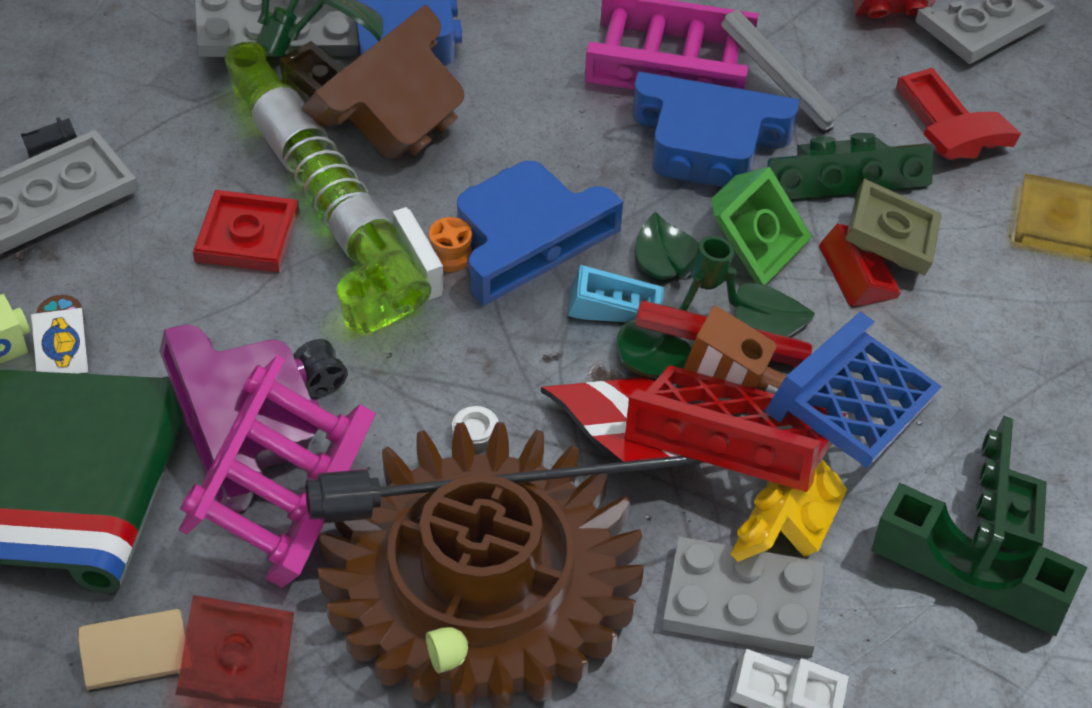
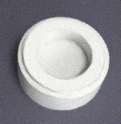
M471 406L460 410L452 421V437L456 423L464 422L471 436L475 453L485 452L493 428L499 422L497 416L491 410L481 406Z

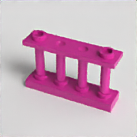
M602 0L600 25L609 27L604 44L589 41L586 51L585 82L635 90V81L639 71L745 90L748 66L738 64L741 47L722 28L725 16L735 10L673 0ZM740 11L757 28L759 13ZM624 29L647 32L643 50L620 46ZM663 35L686 38L683 54L675 55L659 52ZM708 41L725 44L722 62L698 58L701 42Z
M276 355L264 368L257 365L249 375L243 387V390L248 392L249 395L202 485L194 484L186 495L180 507V510L185 512L186 516L178 530L187 535L206 518L267 553V560L273 563L265 579L283 588L300 575L324 524L321 519L309 520L305 493L301 492L299 495H296L235 459L245 437L308 472V479H317L318 473L350 470L376 413L359 404L347 416L339 414L337 417L275 381L286 360ZM265 398L327 433L326 439L331 441L326 453L321 452L317 456L256 420L255 418ZM224 478L231 479L288 512L287 518L292 520V524L287 534L281 533L277 536L215 501L214 498Z

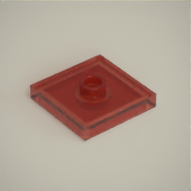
M193 595L175 695L254 708H281L294 612Z

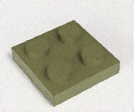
M864 179L856 193L845 240L855 244L861 250L873 252L895 262L901 268L911 269L925 276L933 264L942 213Z

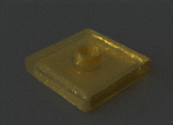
M1025 173L1021 187L1014 242L1092 258V186Z

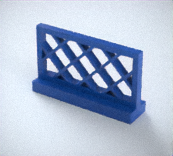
M860 311L785 377L765 412L778 422L783 421L792 413L861 465L868 468L935 398L942 386L870 336L868 332L875 321ZM867 353L880 363L871 362ZM850 372L862 374L864 380L853 378ZM878 377L889 379L891 385L880 383ZM906 383H910L918 390L909 389ZM832 389L844 391L846 397L834 395ZM860 394L872 396L874 402L863 401ZM888 399L899 401L902 407L891 406ZM812 406L825 408L828 415H823ZM842 411L854 413L856 420L844 418ZM871 417L882 418L885 425L874 424ZM852 435L864 436L869 448Z

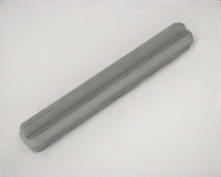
M735 10L728 13L722 22V28L790 98L800 99L799 108L821 130L826 131L832 128L840 118L839 112L740 11Z

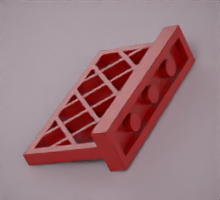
M671 365L666 368L646 392L636 389L629 396L624 439L808 492L814 482L816 467L833 444L792 413L781 422H778L768 413H764L763 410H766L775 395L773 393ZM674 383L681 386H685V388L675 389V387L672 384ZM718 398H728L731 400L719 401ZM699 400H702V401L704 402V403H699V404H688V403H687V402L699 401ZM812 406L823 415H828L825 408ZM747 413L748 416L734 417L732 414ZM791 425L793 427V429L780 430L777 428L780 426Z

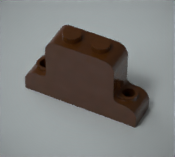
M425 4L319 88L302 109L322 127H331L336 124L340 126L347 119L351 120L379 153L388 159H399L408 151L413 156L417 155L432 141L428 135L436 128L441 134L459 118L454 110L464 100V90L461 84L431 51L438 45L436 38L441 31L440 20Z

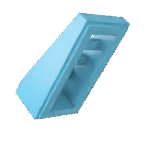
M580 265L571 284L567 316L584 320L627 323L636 318L640 299H647L648 302L663 305L664 287ZM622 298H629L628 302L622 301Z

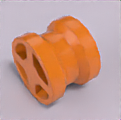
M445 217L435 221L430 226L428 238L430 245L443 265V271L457 272L466 268L467 261L472 253L471 227L466 221L456 217Z

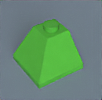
M770 167L735 175L711 199L716 221L755 283L766 285L812 238V235Z

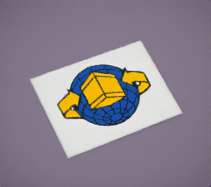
M82 308L31 314L36 371L87 373L88 364Z

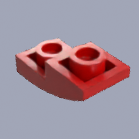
M986 111L962 114L939 121L926 127L923 135L935 146V151L940 156L949 160H957L958 157L976 159L982 147L990 149L995 148V146L1014 147L1021 133L999 112Z

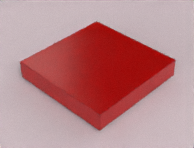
M215 190L193 250L194 262L280 273L299 213L298 200Z

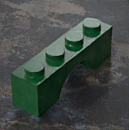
M899 483L880 517L871 548L872 552L1057 636L1088 568L1087 566L1039 545L1033 550L1024 553L998 551L987 573L977 570L978 550L972 549V539L954 524L948 513L946 503Z

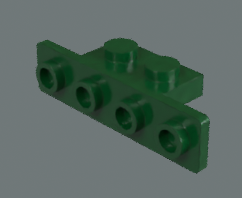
M855 133L850 136V140L835 141L833 137H814L810 139V144L797 145V156L770 158L767 161V167L771 168L789 199L857 193L864 179L888 190L929 186L932 184L933 148L931 145L924 143L889 147L872 133Z
M1007 416L1002 417L996 431L992 429L987 431L980 452L981 456L987 458L982 465L978 477V486L984 487L978 498L975 516L981 518L974 532L971 547L978 550L976 569L986 573L1000 546L1011 551L1024 553L1033 550L1039 545L1043 546L1047 481L1009 469L1013 418Z

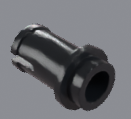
M60 117L56 118V123L28 133H21L30 158L77 138L70 119L67 118L61 121Z

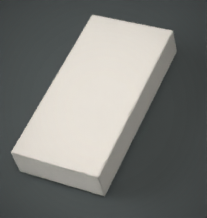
M405 207L393 211L394 241L426 298L431 300L442 296L443 265L411 210Z

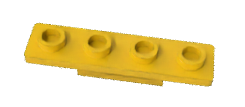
M823 459L815 469L814 482L808 492L768 481L766 487L756 496L754 500L756 506L749 519L739 528L737 532L739 538L730 555L739 562L764 552L773 546L780 530L803 557L818 552L848 488Z

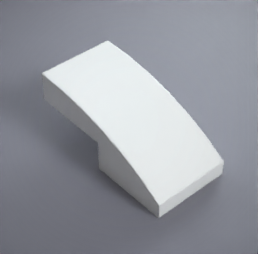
M746 649L739 657L729 701L747 708H843L849 676L803 658L793 667Z

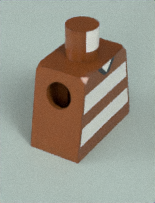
M713 305L698 333L683 368L773 394L777 392L786 375L768 367L777 347L775 342ZM676 385L677 388H685V386ZM718 398L719 401L731 400L728 398Z

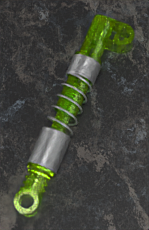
M241 42L229 48L225 54V63L234 93L238 97L244 98L248 103L250 116L255 126L285 168L294 173L296 184L304 186L303 193L306 198L314 200L313 207L315 211L324 214L323 221L329 227L330 232L353 262L363 266L343 277L337 285V296L345 326L356 333H370L422 307L431 295L432 288L429 282L399 243L397 231L392 221L376 199L368 194L365 184L358 180L356 172L348 166L344 155L340 154L335 143L328 139V135L323 127L304 112L302 107L305 103L297 91L291 86L282 83L268 64L265 51L259 44ZM328 143L331 145L333 150H326ZM298 172H303V182L299 181L297 177ZM358 185H360V186L362 187L364 193L361 191V189L358 187Z

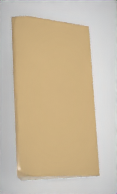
M180 609L78 627L77 629L87 691L191 671L186 629Z

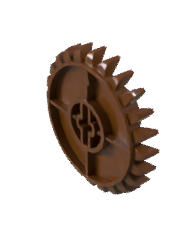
M503 422L495 424L489 438L486 454H475L473 442L465 423H456L452 439V457L445 459L441 458L435 444L425 430L417 432L418 468L412 471L389 446L382 449L383 473L387 486L444 480L452 481L438 488L435 492L381 497L380 508H373L371 519L334 523L343 537L324 532L320 533L319 540L322 556L327 563L334 567L318 568L321 591L324 596L335 600L334 602L326 603L328 620L335 630L346 633L352 632L345 636L346 648L356 661H369L377 656L379 657L375 662L376 679L389 686L398 684L403 678H407L412 681V699L423 703L432 700L438 692L451 695L453 708H471L475 697H489L494 708H511L513 694L526 691L532 699L540 702L551 697L552 679L560 676L566 682L576 684L587 677L588 659L584 656L585 654L593 658H607L616 648L617 633L611 629L616 630L627 627L632 621L635 614L636 600L628 599L627 597L639 591L642 585L644 565H628L639 554L642 539L641 529L617 535L627 522L630 504L627 496L597 510L606 495L608 473L591 475L578 487L574 486L576 477L514 483L504 477L492 476L549 470L543 467V431L537 429L534 431L519 459L509 457V440L507 429ZM574 445L570 446L551 469L578 467L579 448ZM452 627L461 631L467 639V655L463 663L456 668L438 674L429 657L426 633L439 628Z

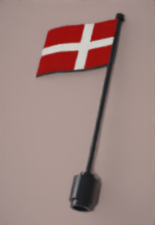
M647 377L541 387V393L561 406L590 441L617 463L492 476L504 477L514 483L701 464L705 462L624 439L629 396L636 389L646 392L655 382ZM366 468L318 473L317 479H307L305 481L309 520L321 519L323 524L371 519L373 508H380L381 497L435 492L438 488L452 480L380 487L378 478H370Z

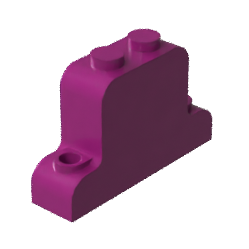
M187 324L164 329L159 352L205 475L210 470L249 395L248 392L243 390V387L257 365L264 368L276 355L286 359L275 381L320 407L316 399H310L306 389L307 377L302 361L294 359L291 349L284 342L269 339L224 351H216L206 334L194 325ZM265 398L255 418L307 450H310L318 430L317 427L268 398ZM245 437L235 457L236 460L262 474L261 469L288 462L248 437ZM225 477L214 499L236 513H240L249 507L254 493Z

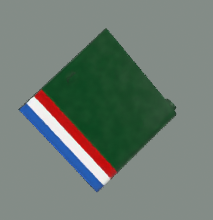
M0 370V564L68 569L78 584L91 591L107 594L117 592L120 589L185 421L169 376L159 378Z

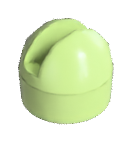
M447 627L426 633L429 657L438 674L452 670L463 663L468 651V642L461 631Z

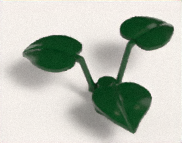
M262 0L261 14L257 21L262 24V28L255 43L264 51L283 57L286 55L291 41L297 40L300 31L325 4L358 22L373 34L378 41H380L383 35V18L376 10L357 0H318L296 24L297 16L293 12L299 0H291L287 9L275 7L273 12H269V0Z
M654 212L642 226L634 251L639 267L650 276L662 280L670 279L676 274L681 279L687 278L688 275L693 277L692 284L679 308L680 310L688 311L699 287L705 290H712L726 281L729 303L737 307L734 317L752 328L789 337L813 320L815 315L813 311L795 299L769 286L759 283H745L739 286L736 293L734 278L737 270L730 267L734 256V248L726 239L719 236H707L701 239L699 243L687 233L670 225L657 212ZM635 319L624 324L616 338V349L621 363L626 365L630 371L647 378L657 379L669 365L683 369L691 351L690 345L683 339L638 327L635 325Z

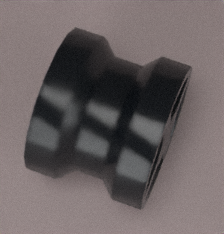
M314 339L303 344L293 354L294 359H300L304 365L307 377L305 386L310 396L325 397L337 391L346 382L348 370L344 363L336 358V350L328 340Z

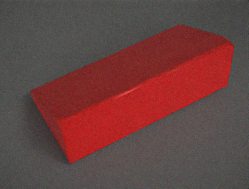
M836 224L820 242L819 246L850 306H862L898 298L901 294L900 289L883 257L873 252L861 250L855 244L846 241L849 226Z

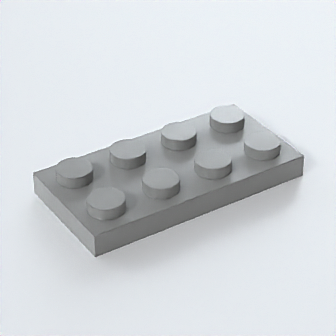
M194 0L197 57H280L264 51L255 43L262 28V24L257 22L261 14L262 0ZM269 0V12H273L275 7L287 9L291 0ZM299 0L293 12L297 16L296 24L318 0ZM325 4L300 31L297 40L291 41L286 53L288 54L312 41L329 56H358L359 44L356 21Z
M96 129L0 171V254L138 191L136 177Z

